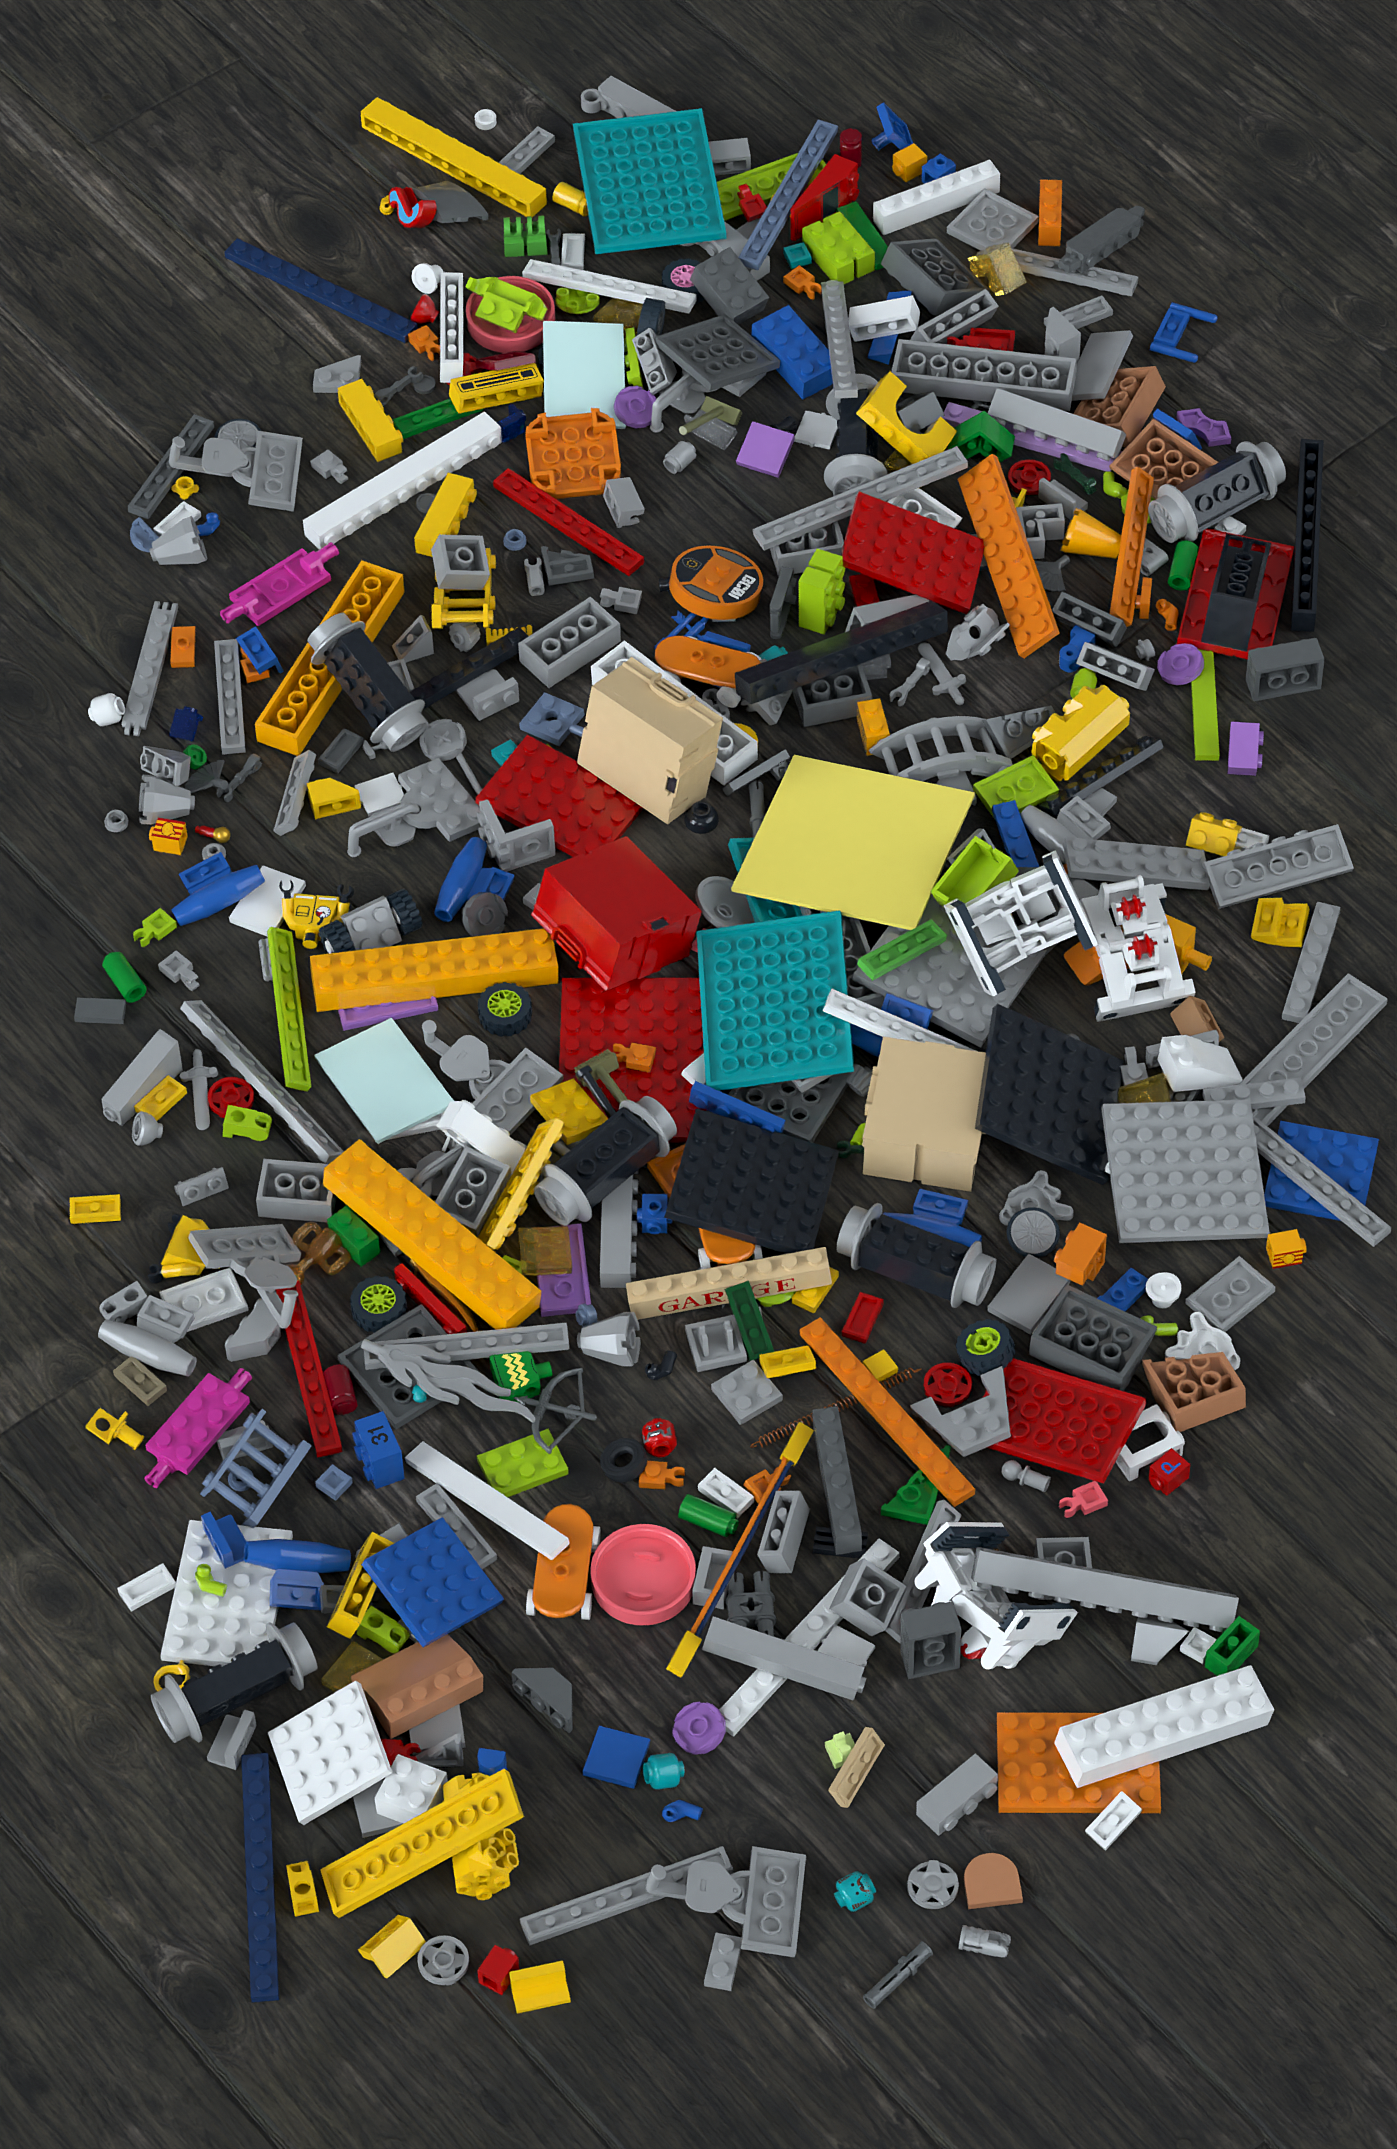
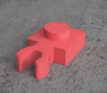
M1097 1481L1074 1489L1072 1493L1073 1498L1066 1497L1059 1502V1508L1064 1506L1071 1507L1065 1510L1066 1518L1072 1517L1078 1510L1087 1515L1108 1506V1499Z

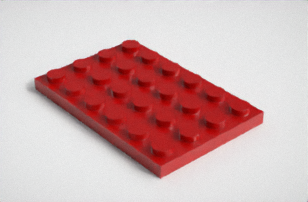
M859 491L855 498L841 556H843V567L967 614L971 607L985 546L983 539Z
M528 734L477 795L475 803L479 805V802L488 799L496 815L519 828L550 819L554 826L555 847L572 857L580 854L586 856L590 850L620 839L644 809L579 765L577 761Z
M1013 1358L1011 1363L1009 1362L1007 1367L1003 1369L1011 1437L987 1448L1104 1484L1146 1406V1399ZM987 1391L984 1394L983 1398L989 1395Z

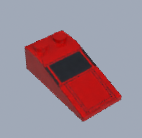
M834 154L791 207V240L796 241L802 237V228L817 221L823 223L824 218L837 213V208L850 204L857 199L859 194L858 163Z

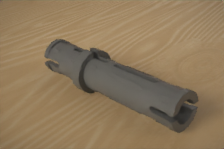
M756 781L751 782L748 786L751 806L749 823L753 831V838H755L765 817L764 785L758 782L757 789Z
M921 1941L906 1957L902 1956L898 1960V1964L871 1990L863 1995L864 2001L871 2008L875 2009L908 1976H914L917 1973V1968L933 1955L931 1948Z

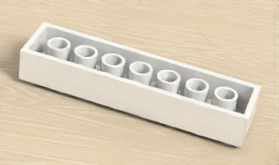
M626 641L620 643L591 666L592 685H594L621 666L623 662L633 657L655 673L660 672L662 674L661 679L665 678L686 692L688 697L696 696L697 701L723 717L717 744V758L714 770L711 771V776L725 786L758 760L757 741Z
M1250 1665L1060 1727L1055 1745L1076 1787L1079 1788L1267 1726L1274 1708Z

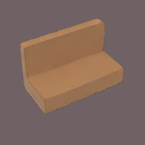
M1189 996L1170 1014L1181 1035L1192 1036L1217 1030L1219 1042L1224 1038L1205 1000Z

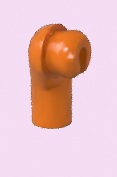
M1160 599L1156 603V608L1159 614L1166 619L1165 629L1174 631L1177 626L1178 609L1170 602H1167L1166 599Z

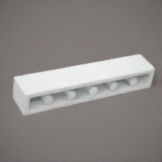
M987 160L873 203V222L881 233L886 235L969 204L984 189L994 194L999 193L1000 173L991 160Z
M441 272L440 382L450 383L451 379L463 377V273Z

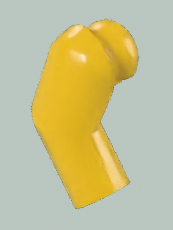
M389 195L381 200L380 211L384 215H390L394 211V208L389 203Z

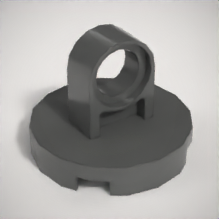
M479 892L473 895L466 902L465 907L462 908V921L465 930L472 937L500 934L506 926L503 924L505 916H508V910L503 899L491 892Z

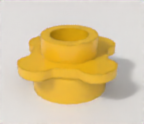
M184 476L177 479L176 484L172 486V491L178 493L181 499H188L192 493L199 491V486L194 485L192 478Z

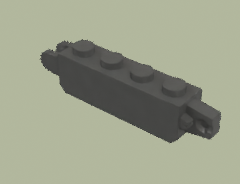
M1135 206L1128 211L1124 208H1116L1067 241L1066 253L1059 260V268L1067 273L1074 270L1083 273L1132 239H1135L1139 234L1140 227L1142 228L1144 221L1141 217L1144 215L1145 209L1141 206Z

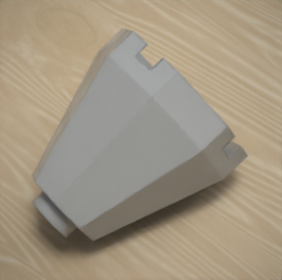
M192 516L182 519L152 542V548L149 551L153 561H158L159 565L198 564L208 559L204 543L199 537L200 532Z
M142 775V780L146 783H141L139 812L143 811L144 816L139 817L141 824H154L158 818L174 819L189 815L190 810H194L195 796L191 795L190 790L175 786L153 775Z
M623 1312L583 1327L581 1333L577 1335L578 1347L586 1355L620 1366H633L634 1363L638 1362L641 1345L640 1337H636L635 1334L636 1330H640L635 1313Z

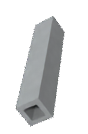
M716 1617L712 1618L702 1648L704 1651L850 1700H854L856 1692L862 1693L866 1678L862 1677L865 1668L863 1666Z

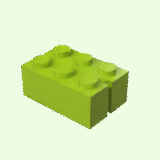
M841 212L824 218L823 223L817 221L802 228V242L805 243L812 259L830 280L843 281V285L853 281L854 260L855 276L857 278L875 271V252Z
M817 548L809 561L810 567H806L799 579V627L825 635L828 627L833 626L837 611H841L844 606L845 597H842V593L845 588V582H843L845 567H843V556Z
M974 836L930 892L942 907L955 899L967 903L1003 882H1011V879L1017 875L1019 870L1012 858L996 848L993 849L991 845Z

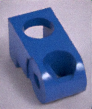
M1076 625L1070 631L1069 644L1060 650L1059 667L1061 670L1074 672L1081 666L1076 664L1084 642L1095 644V634Z

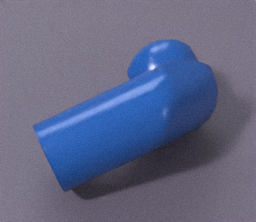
M208 513L206 515L207 521L203 525H197L200 532L199 536L211 535L218 528L220 520L217 513Z
M677 1800L664 1807L662 1816L668 1822H674L685 1816L698 1821L703 1808Z

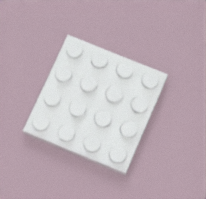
M357 1681L352 1682L268 1732L298 1822L303 1825L393 1773L361 1684Z

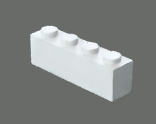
M466 1100L450 1101L437 1127L465 1148L467 1146L509 1165L512 1174L527 1146L509 1137L510 1133L503 1128L495 1126L490 1117L477 1112L472 1103Z

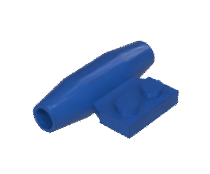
M478 837L470 838L455 858L438 896L434 911L438 919L446 922L451 921L464 903L479 892H491L500 896L503 901L505 900L515 875L494 867L482 868L487 850V843Z
M219 852L179 873L190 895L171 910L178 924L183 926L207 918L240 901L263 884L265 879L257 865L232 872L223 854Z
M891 993L886 994L881 1010L925 1029H928L934 1011ZM851 1023L852 1044L873 1056L879 1057L883 1037Z
M919 1189L913 1205V1214L883 1213L886 1216L971 1247L975 1241L981 1242L982 1235L959 1226L963 1221L968 1206V1200Z
M269 1539L247 1541L244 1548V1561L276 1570L270 1580L269 1606L321 1610L319 1590L321 1585H324V1582H322L319 1573L348 1571L351 1553L350 1550L320 1542Z

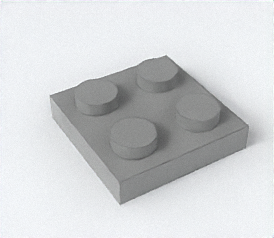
M754 1360L711 1384V1390L740 1425L783 1400L781 1392L769 1378H766L764 1372Z

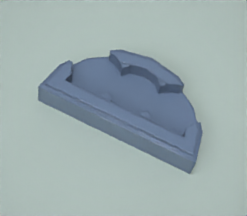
M140 517L133 521L130 530V538L133 545L141 551L150 552L149 549L152 548V542L158 539L159 536Z

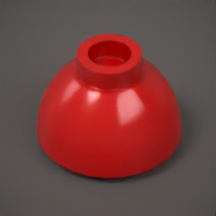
M423 294L410 317L411 321L418 324L429 321L434 322L439 311L435 309L433 300L427 294Z

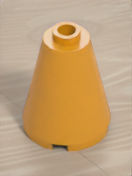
M1075 508L1073 514L1076 515L1070 520L1062 543L1064 545L1060 551L1116 559L1119 555L1122 535L1083 510Z

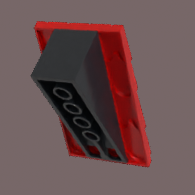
M1208 528L1203 530L1177 644H1191L1197 647V649L1211 650L1212 652L1229 656L1235 655V657L1248 659L1249 650L1272 646L1294 546Z

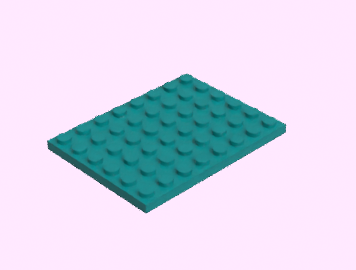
M702 108L573 124L595 254L727 239Z
M840 910L696 931L706 1086L720 1091L854 1072L851 1023L823 1011L831 989L848 995L843 925Z

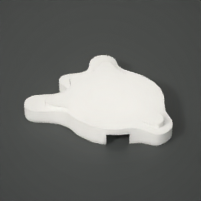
M1201 1312L1191 1314L1190 1324L1192 1331H1179L1177 1333V1344L1168 1348L1165 1352V1358L1175 1357V1360L1190 1359L1192 1355L1223 1352L1234 1370L1240 1366V1357L1235 1352L1231 1343L1232 1339L1222 1330L1210 1326Z

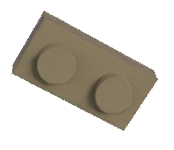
M132 1356L113 1370L114 1376L147 1406L167 1391L166 1385Z

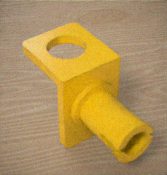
M100 1408L86 1425L87 1430L107 1444H110L113 1438L118 1437L136 1450L144 1439L143 1435H140L126 1425L127 1422L125 1420L128 1416L126 1411L117 1420ZM98 1419H106L110 1423V1428L107 1431L98 1430L96 1427Z

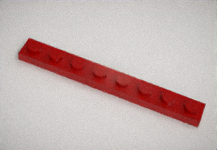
M509 468L493 480V487L626 575L630 576L644 564V557Z
M298 1280L292 1288L275 1289L283 1303L285 1297L283 1292L285 1290L298 1292L291 1323L285 1328L318 1458L343 1451L300 1281Z

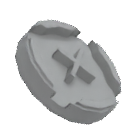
M450 719L436 720L428 724L426 730L420 735V747L424 755L431 760L439 758L441 761L451 760L457 757L467 744L466 733L462 725L458 722H452Z

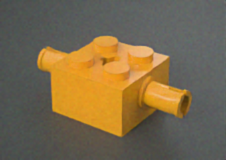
M1165 914L1167 924L1171 929L1181 974L1189 963L1206 971L1211 964L1212 956L1194 950L1196 927Z

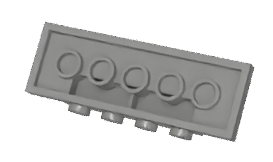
M1338 824L1309 833L1308 830H1303L1295 833L1294 837L1287 839L1285 836L1278 837L1272 840V843L1266 845L1257 843L1250 846L1249 850L1242 852L1241 849L1232 850L1227 853V856L1206 861L1202 865L1218 909L1347 873L1354 869Z

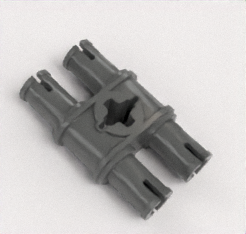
M760 1571L753 1574L755 1592L744 1593L743 1574L737 1572L735 1582L733 1573L728 1582L729 1594L725 1599V1603L728 1606L727 1621L746 1628L758 1627V1632L774 1637L773 1626L777 1621V1617L774 1615L773 1602L775 1601V1596L770 1591V1574L763 1571L761 1581Z

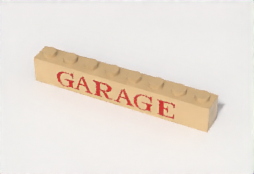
M826 1247L630 1282L626 1283L630 1311L634 1312L637 1320L727 1304L729 1301L724 1289L748 1280L755 1298L831 1285L832 1279Z

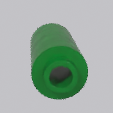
M1181 541L1176 545L1168 578L1169 586L1175 590H1187L1191 585L1199 551L1198 546L1191 541Z
M109 953L105 957L102 967L127 1002L138 1001L147 991L145 984L123 953Z
M687 1494L678 1513V1518L724 1537H728L729 1534L733 1535L739 1524V1520L736 1519V1513L690 1494Z

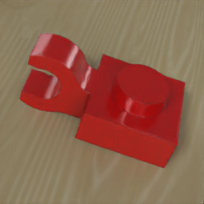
M747 184L738 186L740 190L737 193L740 199L739 207L747 221L751 222L761 218L767 206L760 194L752 195Z

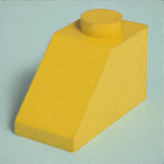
M332 778L307 783L308 798L315 819L361 808L359 790Z

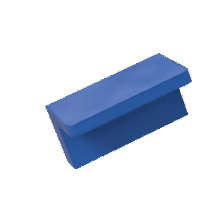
M256 626L236 638L259 674L272 666H275L280 674L284 672L277 657Z
M211 1512L201 1515L203 1530L224 1568L226 1569L244 1561L246 1540L233 1516L227 1515L215 1521Z

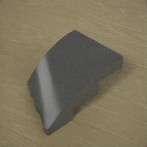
M450 181L414 188L416 198L435 200L437 209L434 221L440 223L467 222L470 217L489 220L488 213L469 192Z

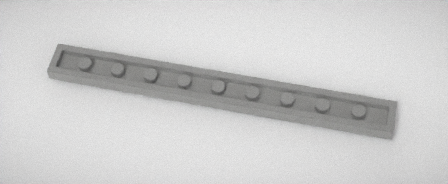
M830 280L821 282L835 399L857 398L858 390L843 281Z
M956 446L753 529V535L765 551L850 516L859 491L887 501L968 468V461Z
M202 1000L184 1001L180 1009L187 1015L188 1020L201 1030L202 1035L216 1046V1050L230 1061L231 1066L245 1077L246 1082L259 1092L260 1097L265 1099L274 1108L275 1113L288 1123V1126L303 1139V1142L318 1155L322 1162L331 1163L344 1152Z

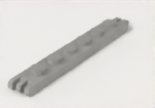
M160 601L154 602L122 719L125 735H130L132 728H134V736H139L141 729L146 730L171 638L172 627L178 612V603H173L171 610H169V602H164L162 609H160Z

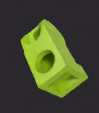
M228 1105L223 1123V1137L233 1138V1135H239L256 1141L266 1140L269 1135L272 1118L268 1114L258 1112L257 1110Z
M370 1606L365 1612L362 1622L357 1628L358 1636L365 1640L369 1638L394 1654L400 1651L410 1637L409 1632L402 1625L373 1606Z

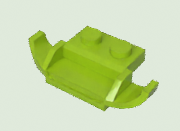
M470 277L465 286L470 291L483 297L475 314L478 318L514 333L517 332L524 315L537 320H543L548 310L535 293L509 284L497 277L482 279Z

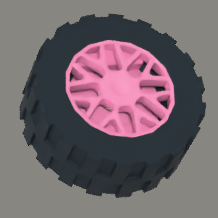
M679 259L678 261L671 262L662 272V287L696 294L694 305L704 301L705 298L690 280L695 266L699 265L700 262L691 259Z

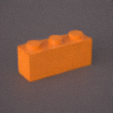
M1040 180L1038 246H1060L1062 180Z

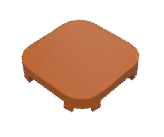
M591 408V413L546 417L545 412L538 414L537 418L529 426H526V447L531 483L553 498L600 495L604 493L607 480L621 478L616 424L613 418L600 412V408Z

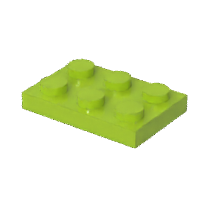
M1034 755L973 785L974 792L992 816L993 805L1015 800L1019 813H1022L1027 806H1036L1046 801V798L1050 795L1059 793L1058 787Z
M549 1429L539 1432L541 1439L548 1446L554 1442ZM533 1435L477 1455V1461L489 1486L506 1497L569 1474L568 1467L557 1445L552 1449L551 1454H548L535 1441Z

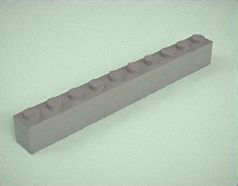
M980 1547L976 1549L971 1579L977 1582V1587L992 1589L993 1585L1003 1587L1002 1591L1012 1594H1018V1591L1022 1590L1029 1592L1028 1596L1044 1599V1595L1055 1597L1054 1601L1069 1604L1070 1600L1081 1601V1606L1096 1608L1097 1604L1106 1606L1107 1611L1121 1613L1122 1609L1132 1611V1615L1147 1618L1148 1614L1157 1615L1158 1620L1173 1623L1174 1619L1184 1620L1183 1624L1191 1627H1199V1623L1210 1625V1630L1224 1632L1225 1628H1228L1234 1622L1239 1600L1235 1594Z

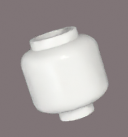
M113 693L93 698L88 709L90 719L99 726L117 723L125 713L122 699Z

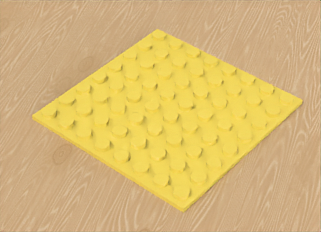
M794 755L731 887V891L824 912L840 910L843 916L912 930L920 922L932 894L930 891L938 881L974 799L975 792Z

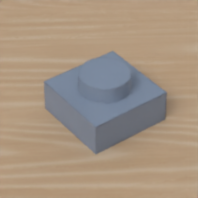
M332 1464L316 1481V1487L336 1501L353 1482L349 1475Z

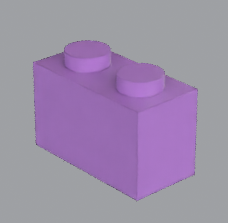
M1231 722L1227 774L1256 776L1257 768H1262V754H1258V745L1263 746L1264 731H1259L1260 723Z

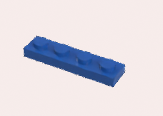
M1015 800L993 805L992 813L1007 855L1012 858L1016 867H1039Z
M697 1081L693 1084L689 1102L696 1107L761 1127L772 1133L774 1131L783 1133L786 1120Z

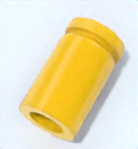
M560 182L553 192V201L586 217L588 210L585 193L565 182Z

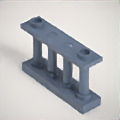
M263 1409L256 1415L251 1413L243 1423L246 1429L216 1472L213 1473L211 1471L203 1480L202 1484L205 1487L200 1495L205 1497L212 1489L217 1491L244 1512L243 1515L247 1518L242 1525L252 1528L260 1522L311 1447L305 1440H302L297 1446L294 1444L290 1445L260 1422L266 1413ZM253 1430L285 1453L284 1457L287 1460L283 1465L280 1463L277 1465L246 1441ZM239 1450L271 1472L270 1476L273 1477V1480L270 1484H263L232 1461ZM226 1469L258 1492L257 1496L260 1499L256 1504L253 1502L250 1504L219 1481Z

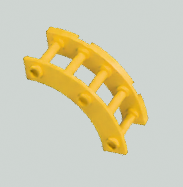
M486 548L490 576L482 589L485 590V598L449 599V597H445V593L468 589H438V587H435V604L432 605V629H443V625H447V623L483 622L484 628H489L490 624H493L495 596H491V569H496V556L491 555L490 548ZM449 608H483V611H449Z

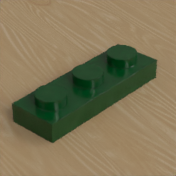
M749 1280L724 1289L750 1361L760 1358L761 1354L775 1352Z

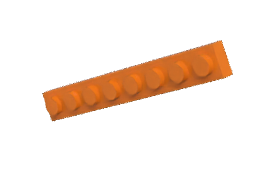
M1140 467L1131 470L1110 615L1123 620L1126 627L1132 625L1149 515L1148 506L1151 501L1154 478Z

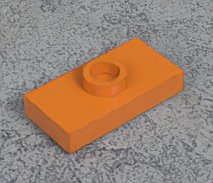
M195 626L172 627L171 668L195 667Z

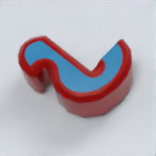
M393 187L390 190L389 203L392 208H397L399 221L404 227L424 228L432 222L437 209L435 200H421L418 202L413 189L410 187Z

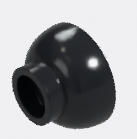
M698 801L687 810L684 822L690 831L705 834L717 827L719 817L711 805L705 801Z

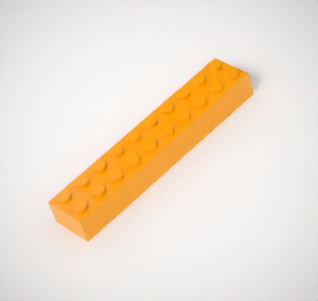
M361 560L320 624L336 614L345 613L352 623L358 621L365 623L364 633L373 642L404 594L403 574ZM309 643L306 644L255 722L257 742L296 756L301 754L342 690L340 683L329 672L325 663L314 665L311 662L315 651Z
M543 928L310 956L316 1009L317 1012L364 1007L367 1005H380L381 1003L388 1002L397 1003L431 999L432 996L439 998L481 993L487 987L503 982L515 983L523 988L557 984L558 962L554 941L550 939L551 935Z
M360 1139L324 1168L323 1185L495 1330L516 1328L540 1307L542 1291Z

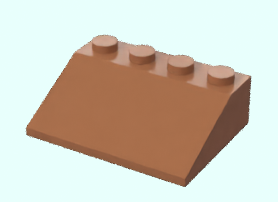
M1156 366L1118 369L1104 399L1081 400L1074 414L1122 430L1126 434L1122 447H1127L1140 433L1166 386Z
M1153 418L1109 465V468L1130 482L1131 470L1140 467L1154 478L1151 497L1157 499L1160 486L1164 484L1176 486L1218 462Z
M448 1634L424 1648L417 1642L351 1676L353 1682L357 1681L361 1684L369 1707L390 1739L483 1692V1674L470 1655Z

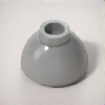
M140 1111L135 1116L132 1127L134 1143L137 1146L151 1143L155 1138H161L163 1125L158 1123L151 1114Z

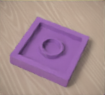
M752 421L736 463L739 466L779 478L795 436L794 434Z

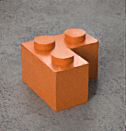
M1079 1222L1076 1229L1068 1233L1065 1247L1063 1249L1060 1248L1055 1255L1056 1274L1082 1286L1087 1279L1094 1281L1105 1263L1107 1234Z

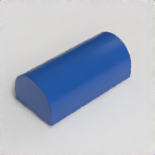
M479 1748L477 1756L479 1773L491 1776L502 1769L507 1770L506 1752Z

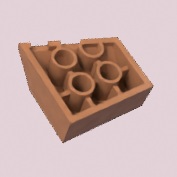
M1223 1352L1192 1355L1190 1359L1175 1360V1357L1165 1358V1361L1152 1362L1151 1359L1142 1360L1153 1397L1162 1412L1165 1411L1170 1417L1171 1425L1175 1431H1185L1246 1407V1388Z

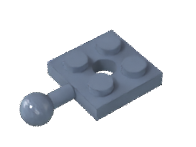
M544 692L519 723L520 730L560 746L570 733L582 737L584 728L577 724L585 715L584 709ZM550 717L557 718V720L547 721Z

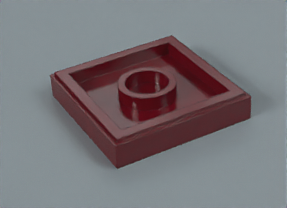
M512 351L478 358L475 360L476 368L497 371L536 363L535 355L531 353Z

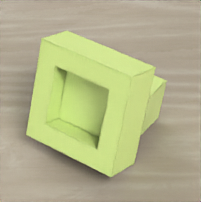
M844 1731L833 1735L832 1740L825 1742V1748L835 1769L843 1766L855 1745L850 1733L845 1735Z

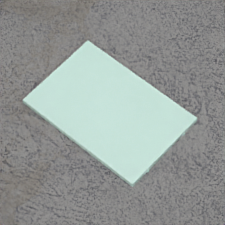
M543 321L544 413L546 412V417L591 413V408H600V412L614 419L616 429H625L626 425L617 418L613 407L618 393L625 388L623 324Z
M392 1018L314 1055L317 1062L378 1144L444 1112L450 1101H454Z

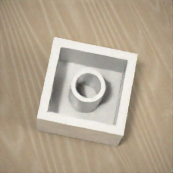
M398 1754L391 1766L393 1773L385 1777L375 1796L377 1814L404 1824L442 1802L444 1798L442 1785L448 1782L447 1772Z

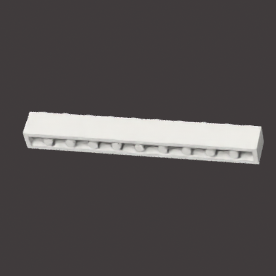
M487 413L479 414L304 519L305 536L319 550L330 542L334 545L340 539L351 535L355 530L365 524H369L375 518L389 512L395 506L424 491L435 482L442 480L447 473L460 469L463 465L473 459H477L488 450L497 447L502 443L501 427Z

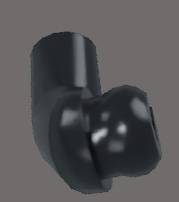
M667 1350L661 1364H647L645 1367L647 1377L651 1380H658L670 1375L677 1354Z

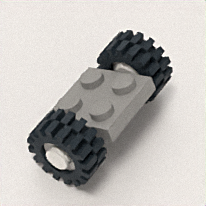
M400 889L386 897L377 898L342 915L343 924L339 920H335L319 929V936L327 954L390 947L402 941L400 934L405 936L422 927V919L419 915V910L416 908V903L412 901L411 895H409L407 890Z

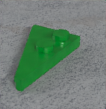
M946 1445L940 1450L949 1459L951 1446ZM919 1469L909 1479L908 1484L902 1486L897 1491V1495L888 1504L885 1503L881 1507V1515L928 1525L937 1502L939 1490Z

